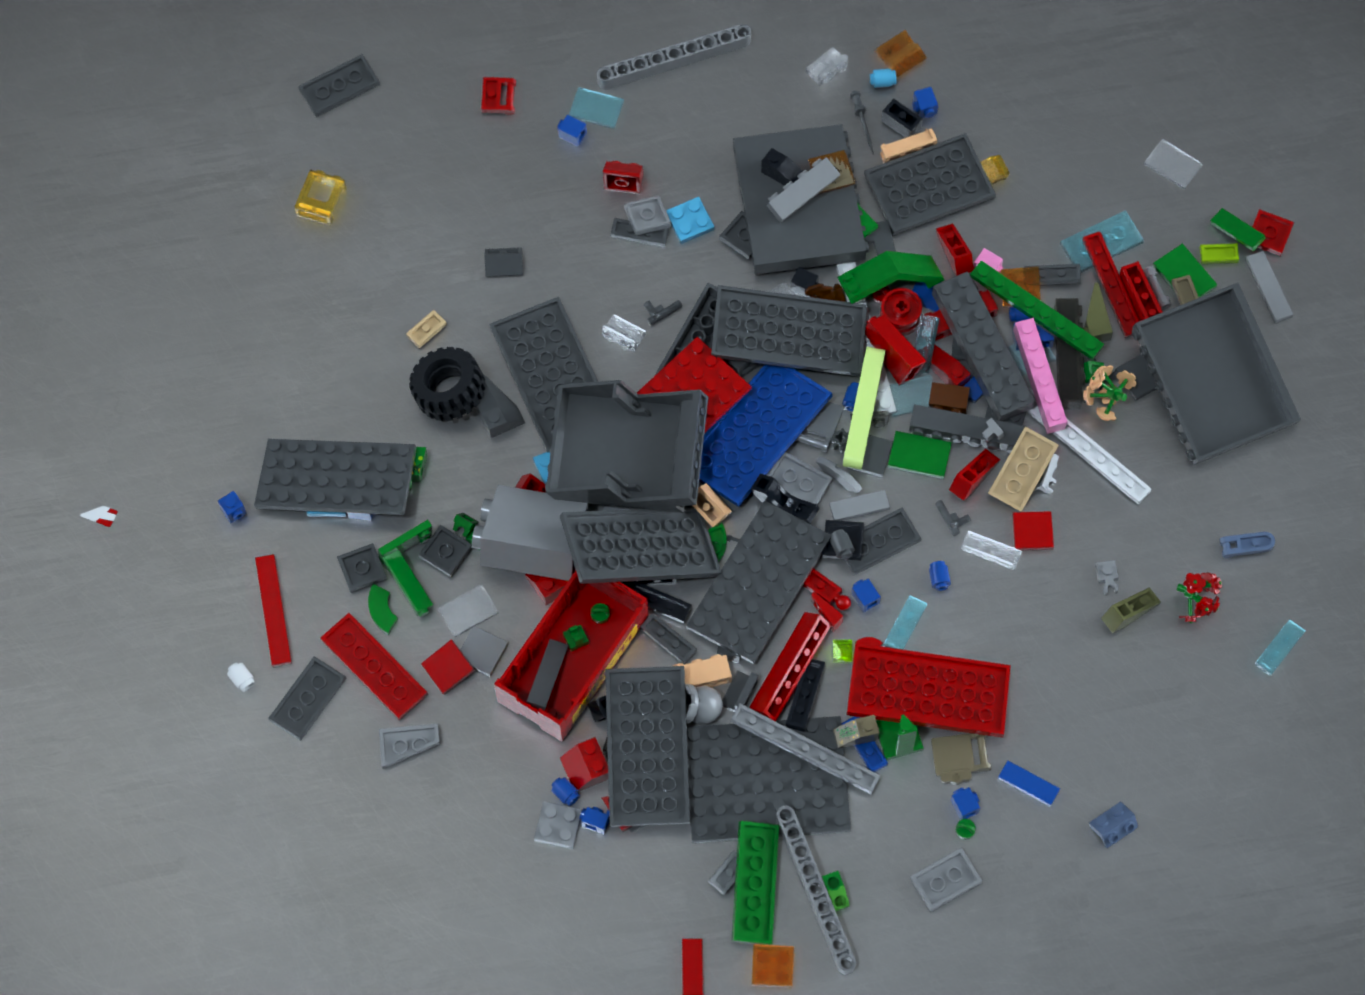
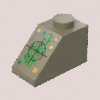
M874 715L854 719L833 729L838 748L876 741L879 735Z

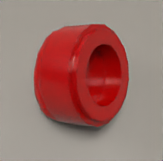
M885 286L872 293L873 300L876 303L882 304L884 296L890 292L889 287Z

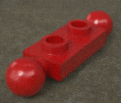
M812 569L803 587L812 593L816 592L830 605L835 601L836 607L839 610L849 609L851 600L848 596L841 595L842 588L816 569Z

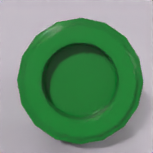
M602 603L594 605L591 608L592 620L599 624L607 622L610 618L608 606Z
M962 819L957 823L955 831L959 838L967 840L974 836L976 827L970 819Z

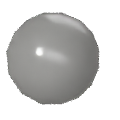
M685 684L686 723L693 721L698 724H708L715 721L721 714L723 707L720 694L709 686L695 687L692 684Z

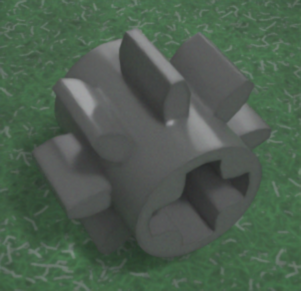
M844 428L840 431H834V438H830L831 443H833V449H839L841 453L846 449L849 432H845Z

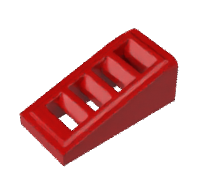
M816 592L811 594L812 604L819 614L831 624L830 630L834 632L843 623V615Z

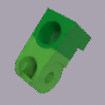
M839 871L821 876L835 911L850 907Z

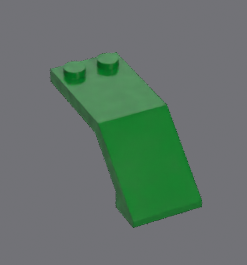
M885 251L837 277L851 304L897 280L925 282L928 289L945 280L931 255Z

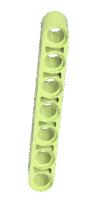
M866 347L843 459V467L862 470L886 351L884 349Z

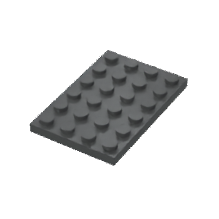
M966 133L864 171V175L886 221L890 225L893 235L993 199L996 196Z

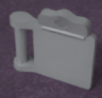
M827 402L804 429L806 432L826 438L825 442L800 434L794 442L800 441L821 448V451L827 453L831 443L830 438L833 437L834 431L837 428L844 409L843 406Z

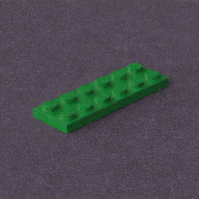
M739 821L732 942L772 945L779 825Z

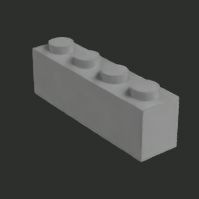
M827 157L823 160L820 158L812 164L813 168L807 172L805 169L797 176L799 178L794 183L790 181L783 187V192L780 194L776 192L768 198L770 202L767 204V207L780 223L840 176V173Z

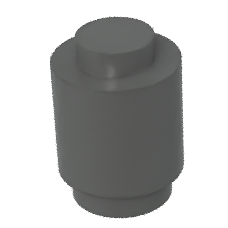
M840 529L830 534V543L837 558H842L843 560L850 558L855 549L848 533Z

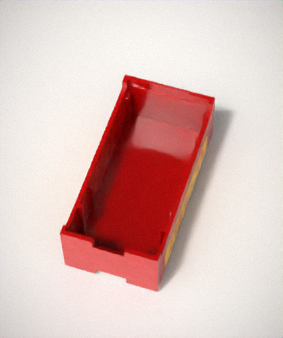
M575 571L501 678H498L494 683L497 702L516 714L525 716L539 725L540 729L563 742L587 707V704L590 703L605 681V669L614 668L640 630V626L647 620V598L621 582L580 584L577 572ZM598 603L607 605L610 610V618L607 622L601 624L594 622L591 618V608ZM575 625H581L589 640V644L574 651H571L568 646L545 711L527 704L528 696L549 640L552 639L567 644L563 637V632Z

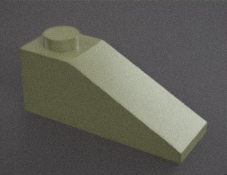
M1097 282L1094 283L1085 326L1082 329L1101 342L1111 340L1113 331L1099 283Z
M1149 587L1112 605L1101 619L1110 631L1114 633L1158 606L1161 601Z

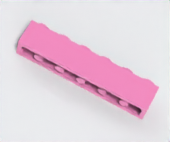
M1034 318L1016 322L1013 332L1046 433L1065 430L1067 419Z

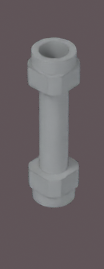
M1154 266L1146 267L1143 272L1154 288L1161 309L1169 308L1172 304L1169 296L1164 294L1156 277V269Z

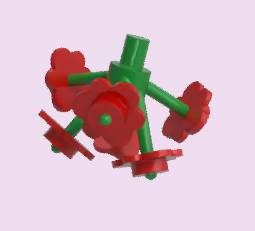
M1206 572L1194 575L1193 573H1188L1183 585L1178 584L1177 591L1184 593V596L1188 598V615L1179 616V618H1185V622L1192 623L1197 621V618L1204 615L1209 616L1211 612L1215 613L1219 609L1220 603L1218 601L1220 598L1218 596L1212 600L1211 598L1198 595L1202 592L1203 588L1206 592H1214L1215 595L1220 594L1222 582L1216 574ZM1192 600L1196 602V609L1194 610L1195 615H1193L1192 612Z

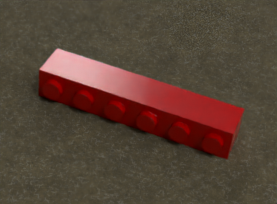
M804 612L749 706L750 709L776 722L831 627V624L820 614Z

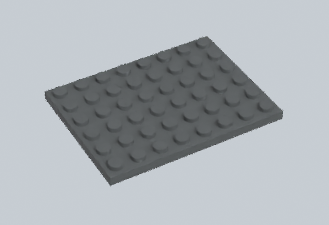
M840 716L809 718L805 732L791 729L844 757V749L837 747L833 732L834 728L841 726ZM787 720L776 721L786 727ZM736 724L687 727L692 843L738 840L739 821L778 825L776 820L777 811L785 805L790 806L794 810L804 835L851 832L846 781ZM783 812L780 814V817L786 821L791 818V815ZM779 828V837H783ZM794 830L787 833L788 836H799Z

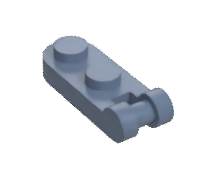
M1269 532L1225 536L1219 539L1220 545L1223 546V558L1265 553L1271 551L1275 545V538ZM1235 543L1236 548H1231L1230 544Z

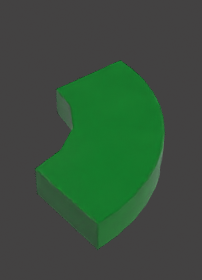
M723 523L708 529L718 563L722 560L727 545V536Z
M373 584L368 597L369 612L376 626L389 635L398 620V617L391 612L388 605L391 594L389 591Z

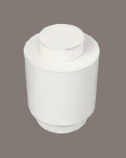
M236 662L228 668L227 676L242 692L249 690L255 684L254 677L243 663L238 664Z

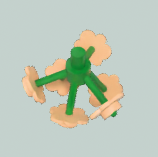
M1112 365L1099 367L1092 376L1089 386L1083 392L1084 401H1087L1088 406L1093 405L1094 397L1102 399L1103 404L1108 403L1107 408L1097 407L1096 414L1104 421L1116 420L1115 413L1110 411L1116 401H1125L1127 399V394L1122 391L1123 387L1129 390L1137 385L1135 375L1124 370L1116 375L1120 384L1119 387H1116L1108 377L1112 374ZM1106 380L1109 386L1103 383L1102 381ZM1100 386H1102V390H1100L1098 393H1094L1093 390L1098 389Z

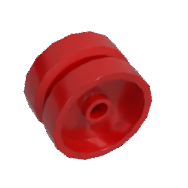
M893 289L882 300L880 316L884 315L903 336L909 335L919 327L923 308L921 299L910 289Z

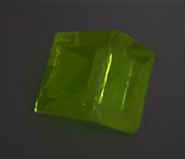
M852 640L832 641L833 663H852Z

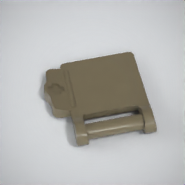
M968 733L931 739L936 776L941 778L943 784L959 785L972 779L971 772H987L991 770V764L988 763L986 735ZM971 740H977L980 764L978 765L974 764Z

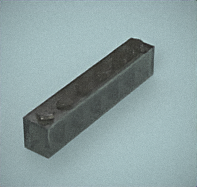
M1056 298L1054 310L1083 329V323L1079 322V317H1082V305H1079L1078 298ZM1055 335L1057 391L1063 409L1081 410L1082 403L1086 402L1082 392V386H1085V374L1081 373V368H1084V357H1081V352Z

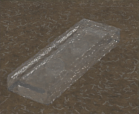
M967 531L961 546L963 551L1015 570L1022 553L1018 549L971 531Z

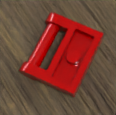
M483 77L481 112L513 115L515 112L513 98L516 79ZM502 86L507 87L506 105H500Z

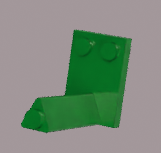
M429 520L424 521L378 549L381 563L386 566L414 613L420 618L430 612L429 608L433 606V603L401 553L418 543L423 544L430 540L432 525Z
M901 715L900 723L876 720L879 730L878 739L886 760L923 751L917 726L905 715Z

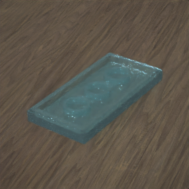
M1125 210L1062 240L1060 244L1072 264H1080V271L1084 272L1094 267L1082 240L1084 236L1100 231L1112 258L1142 244L1144 239Z

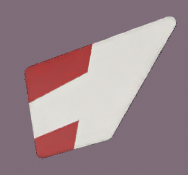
M101 506L80 516L111 527L118 511Z

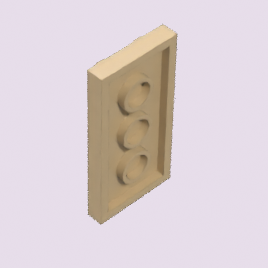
M1025 426L988 494L1022 512L1059 445Z

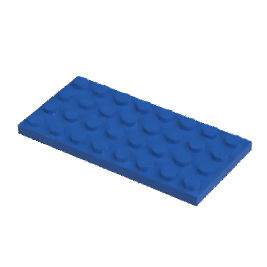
M765 364L748 383L752 387L751 390L704 434L699 482L702 484L707 483L713 491L737 507L752 492L751 487L759 474L766 475L833 397L832 392L794 368Z

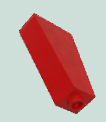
M884 315L878 318L876 316L870 318L866 322L865 335L874 348L886 350L884 363L898 385L914 379L926 363L924 357Z

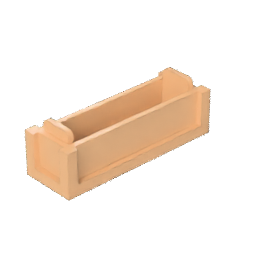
M932 128L925 129L924 132L886 145L883 143L880 147L882 150L880 156L883 163L935 145L937 144V138Z

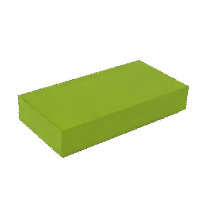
M1238 243L1200 245L1199 247L1201 264L1239 263Z

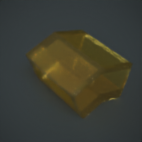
M1001 155L991 156L980 162L992 185L998 181L1006 180L1010 174Z

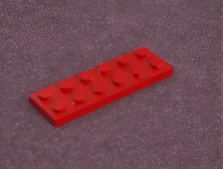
M350 613L346 614L320 637V640L398 720L428 695L427 691Z

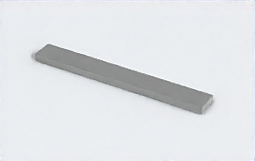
M741 703L731 718L730 722L869 794H872L880 778V775Z

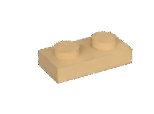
M433 310L409 330L406 336L420 349L441 331L447 323Z

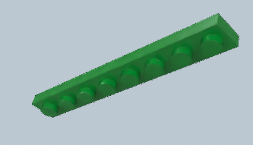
M982 260L970 273V277L1029 318H1034L1035 322L1092 361L1104 347L1103 342Z

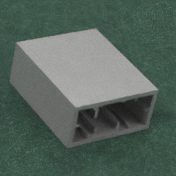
M498 485L493 500L485 498L482 504L480 520L486 522L485 526L476 525L472 536V548L480 549V565L569 581L574 574L575 565L560 515L562 512L588 511L589 503L555 500L544 492Z

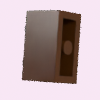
M932 382L929 407L967 414L970 387Z

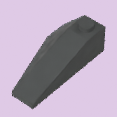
M484 375V395L482 399L478 400L480 403L477 405L476 410L490 438L525 424L518 407Z

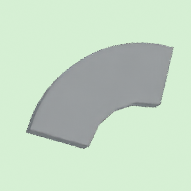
M819 457L816 460V463L823 472L837 480L846 490L855 493L860 492L862 489L861 485L848 472L837 467V464L826 458Z

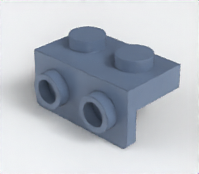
M1121 801L1089 822L1090 828L1102 839L1106 848L1117 843L1120 839L1138 828L1135 814Z

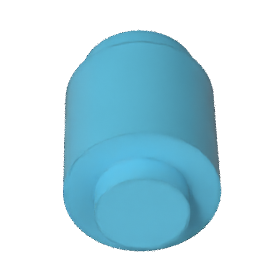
M878 69L873 70V74L869 75L870 85H874V88L896 85L895 70Z

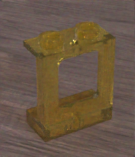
M310 169L294 207L296 215L331 226L335 206L342 190H346L345 180L337 175L331 176L321 170L314 171ZM314 181L334 187L327 202L308 197Z

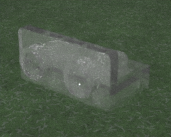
M832 47L806 67V72L821 86L823 83L831 81L836 73L846 69L848 56L846 54L842 56Z
M614 314L607 325L602 327V335L605 339L611 342L615 341L625 350L630 349L634 352L646 335L645 330Z

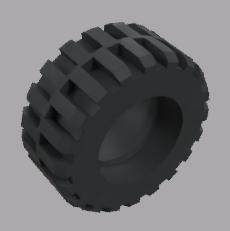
M441 347L437 348L435 352H428V355L422 357L419 360V364L414 366V373H411L409 378L411 394L420 410L431 419L435 418L438 421H443V419L452 421L456 417L460 419L463 417L462 415L472 412L471 409L473 407L476 408L480 403L478 400L482 399L483 391L485 390V378L475 358L468 351H464L461 348L454 349V347H447L446 349ZM450 376H461L459 382L450 390L434 392L437 384L443 379Z

